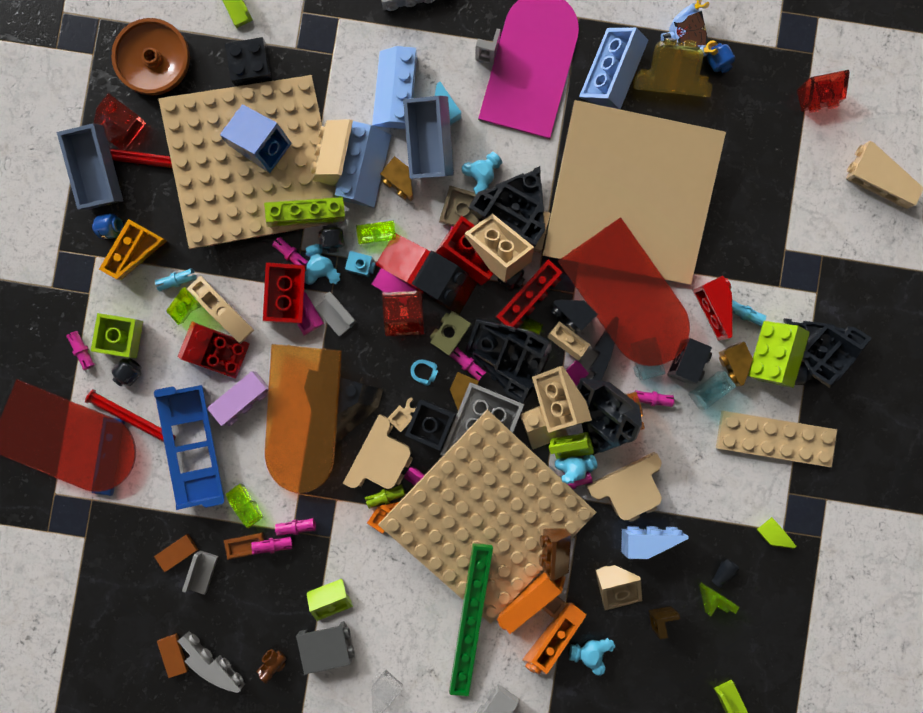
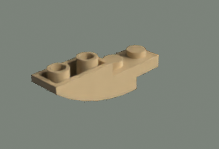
M201 275L187 288L205 310L240 344L254 331Z

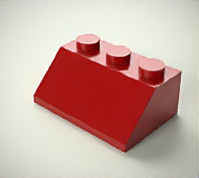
M461 216L445 236L436 253L458 265L469 273V277L483 285L490 280L493 272L490 271L465 237V233L475 225Z
M266 263L263 322L302 323L305 265Z

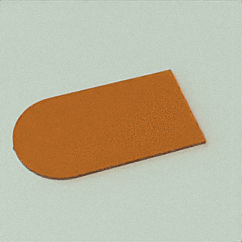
M279 344L271 345L265 461L272 478L288 491L295 493L310 492L320 487L331 474L335 455L341 350Z

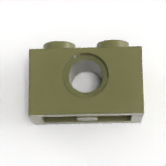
M453 311L450 314L446 313L440 321L443 323L439 330L435 329L430 336L432 339L430 343L448 356L451 355L471 326L470 322ZM448 327L453 328L455 331L454 336L451 338L444 336V330Z

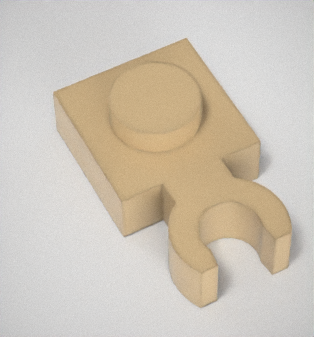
M412 398L407 400L404 409L399 405L387 418L400 432L411 422V412H415L416 408H411L409 405L413 400Z

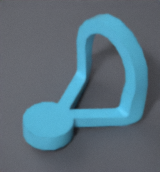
M423 359L417 360L411 366V376L417 382L428 386L436 378L438 370H436L437 364ZM424 363L433 368L429 380L418 378L415 375L414 369L416 365Z

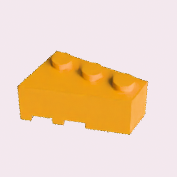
M128 219L99 270L115 279L122 280L167 240Z

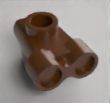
M270 649L263 656L262 662L264 664L256 672L265 684L271 680L276 671L280 672L284 668L286 661L284 654L279 650L276 652Z

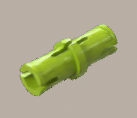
M401 484L388 490L382 489L377 494L366 496L365 500L370 509L383 503L389 504L394 499L405 497V491Z

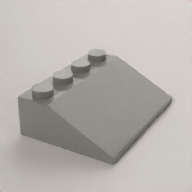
M470 382L440 455L444 456L487 409L513 433L524 404Z

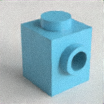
M350 251L345 270L369 277L370 273H374L376 262H373L372 256Z

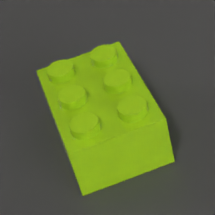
M763 321L748 376L761 382L794 388L810 332L796 325Z

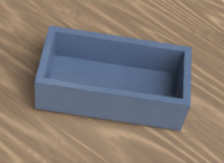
M448 96L403 99L410 179L453 176Z
M93 123L56 132L77 210H88L123 202L104 126Z

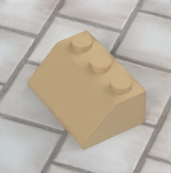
M327 120L324 127H320L318 137L321 138L320 144L316 145L314 153L317 156V160L312 163L310 172L313 174L312 180L332 186L336 185L342 175L353 120Z

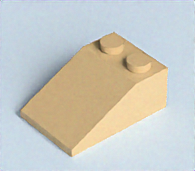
M491 214L465 233V237L490 271L503 282H506L532 262L534 247L494 214Z
M563 366L532 377L548 433L592 420L586 400Z

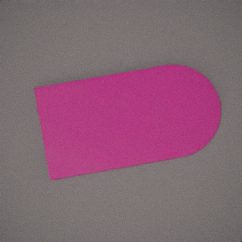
M518 0L511 7L505 20L478 120L550 139L579 32L577 16L568 2L565 0Z

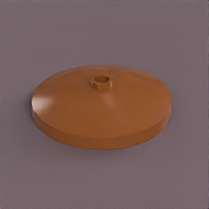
M143 18L128 24L118 34L112 47V65L116 75L128 88L143 95H160L169 92L179 85L189 68L190 52L186 40L177 28L161 19Z

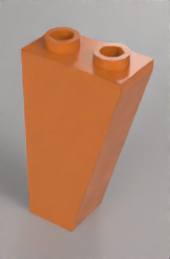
M567 603L522 659L526 663L525 667L538 675L540 673L548 674L586 617V614L573 603Z

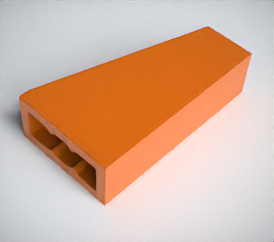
M543 571L499 613L497 621L503 630H507L509 634L514 632L562 593L566 577L562 576L556 580H550Z

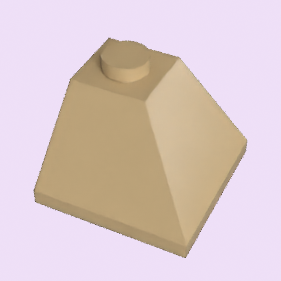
M540 406L520 414L532 449L549 444L551 438L568 435L566 428L548 433Z
M615 565L604 566L596 570L597 582L605 610L642 601L641 579L639 576Z

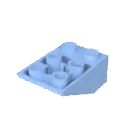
M627 526V529H622L621 552L628 559H649L687 540L688 535L684 534L682 530H678L677 527H666V530H661L656 526H647L646 529H639L638 526Z

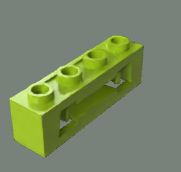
M343 197L264 203L267 227L344 222L345 220Z

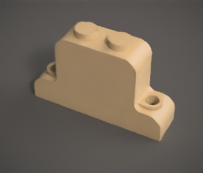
M379 414L343 484L350 488L362 487L366 478L386 489L392 488L395 484L400 485L404 477L401 474L404 467L408 468L413 460L411 448L389 436L393 425L384 415Z
M652 452L585 486L589 494L598 501L608 497L616 515L623 520L631 522L640 517L639 514L643 512L650 513L657 509L656 506L661 503L662 497L652 475L660 471L662 463L658 454Z

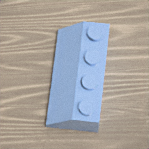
M607 28L579 97L596 105L621 109L648 43V39L638 28Z
M395 46L380 51L372 126L406 129L403 99L413 98L417 64L416 48Z
M353 121L342 175L336 187V198L343 197L345 202L375 208L381 182L380 173L384 169L391 134L372 125Z

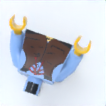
M697 0V3H692L683 9L673 19L669 32L661 34L662 45L672 44L674 53H680L681 56L692 60L706 56L708 53L711 55L718 53L717 49L711 50L718 43L714 40L708 42L702 10L699 11V8H708L710 3L706 2L704 5H701L702 0Z

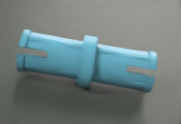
M190 268L180 273H171L168 277L155 280V285L164 284L156 288L158 291H162L173 286L180 287L182 283L196 280V275L187 276L195 272Z
M732 300L733 314H736L744 321H751L760 327L763 325V321L767 317L766 315L753 310L751 306H744Z

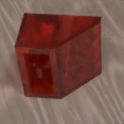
M383 292V316L386 336L424 334L422 292Z

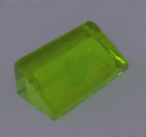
M394 220L356 225L358 245L396 240Z

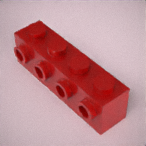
M548 259L495 319L502 325L518 328L523 322L521 318L525 314L529 316L536 308L534 306L536 301L542 302L549 294L546 290L550 286L554 288L561 281L559 276L562 274V271Z

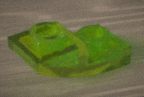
M238 484L225 494L233 510L247 528H250L263 518L256 501L251 500L244 484Z

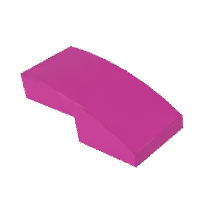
M382 268L371 284L404 305H407L416 290Z

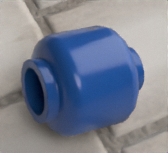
M719 43L717 46H713L711 50L717 49L718 53L716 55L709 53L706 59L714 72L721 71L726 73L733 68L731 64L734 63L736 57L727 44Z
M115 214L98 215L93 221L92 229L100 239L117 238L123 229V222Z

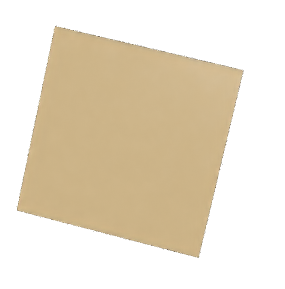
M312 75L158 98L189 249L338 223L330 222L267 227L264 207L266 202L336 198L335 186L312 180L313 174L310 173L312 163L317 160V156L314 153L316 145L320 144L321 141L318 134L322 126ZM242 104L277 122L292 142L271 173H268L230 147L220 136L224 127L227 126Z
M574 100L543 256L691 285L726 132Z
M487 409L378 525L463 600L472 544L492 545L493 552L482 617L491 624L499 616V613L543 569L539 564V555L542 554L540 536L543 535V529L566 528L571 534L572 539L597 512L572 488L562 482V479Z

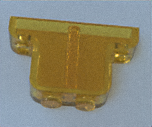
M665 38V41H659L654 48L650 70L641 69L634 75L633 87L638 90L711 97L712 85L708 81L709 77L700 75L703 51L696 45V41L685 40L684 43H679L677 39Z

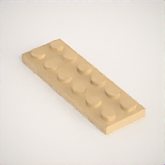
M721 411L716 448L832 467L837 429Z

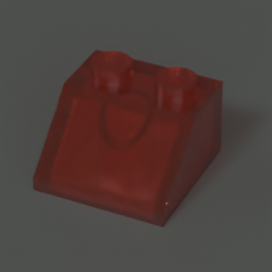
M849 70L810 77L797 89L801 111L809 110V113L821 110L823 107L832 109L840 106L839 103L846 99L850 75Z
M109 93L96 108L94 124L104 126L107 140L124 151L146 124L140 116Z

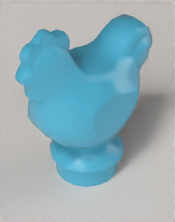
M495 152L487 154V160H478L474 163L467 162L462 166V173L465 176L473 177L477 181V185L473 189L476 195L478 192L489 188V185L494 180L493 169H498L503 163L502 159Z
M320 244L306 247V256L310 257V260L306 266L304 283L310 285L319 277L326 276L330 284H337L340 281V273H337V269H334L329 258L321 256L323 249L320 248Z
M592 454L584 455L583 458L575 456L566 459L558 458L555 461L556 469L565 473L561 479L566 484L584 479L587 471L592 472L598 466L597 460Z
M609 638L601 639L600 641L590 640L583 647H580L579 644H571L569 660L574 662L582 660L588 668L592 669L595 675L601 676L605 673V665L602 662L603 655L606 651H613V648H615L614 641L609 640Z

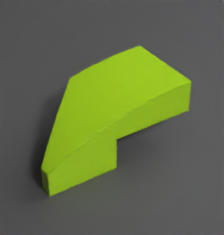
M773 517L757 529L772 547L790 549L797 547Z

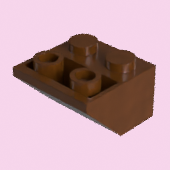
M566 528L543 529V535L540 536L542 554L539 555V564L550 580H556L569 573L571 534Z

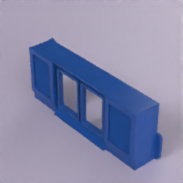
M202 385L178 390L175 387L156 389L154 397L157 403L176 510L197 505H203L207 508L223 504L224 495ZM203 420L207 441L175 447L171 426ZM208 446L212 467L180 473L177 452Z

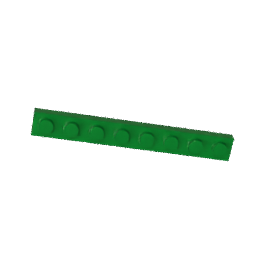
M472 544L449 686L450 695L469 696L493 552L492 545Z

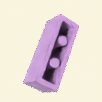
M251 371L207 407V409L221 426H231L238 420V415L242 412L245 414L253 408L252 404L256 400L259 402L268 395L266 392L270 388L257 372Z

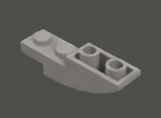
M189 631L178 640L180 645L190 655L185 660L186 664L199 676L217 687L238 693L245 685L243 678L239 673H235L232 670L230 662L220 655L214 660L211 652L203 648L195 634H191Z

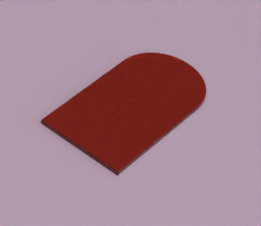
M621 217L558 260V263L586 303L598 314L596 316L618 349L629 360L640 365L657 366L674 360L682 352L690 333L688 314Z
M19 379L15 381L0 418V455L79 488L94 492L110 490L120 485L134 468L136 459L135 441L129 429L122 422Z

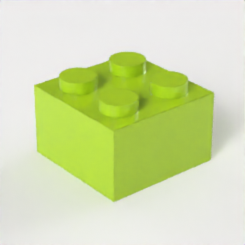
M97 313L91 351L137 358L143 321Z

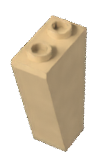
M868 141L864 145H860L855 152L857 156L855 161L851 162L847 169L848 175L846 179L906 209L915 206L923 192V187L874 142Z

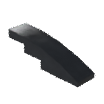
M616 316L612 318L592 349L598 353L588 369L594 373L592 377L594 380H602L611 359L619 318Z

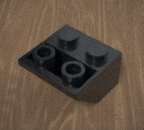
M556 300L550 306L553 309L551 313L557 319L562 318L566 322L565 326L576 333L581 332L598 315L584 300Z

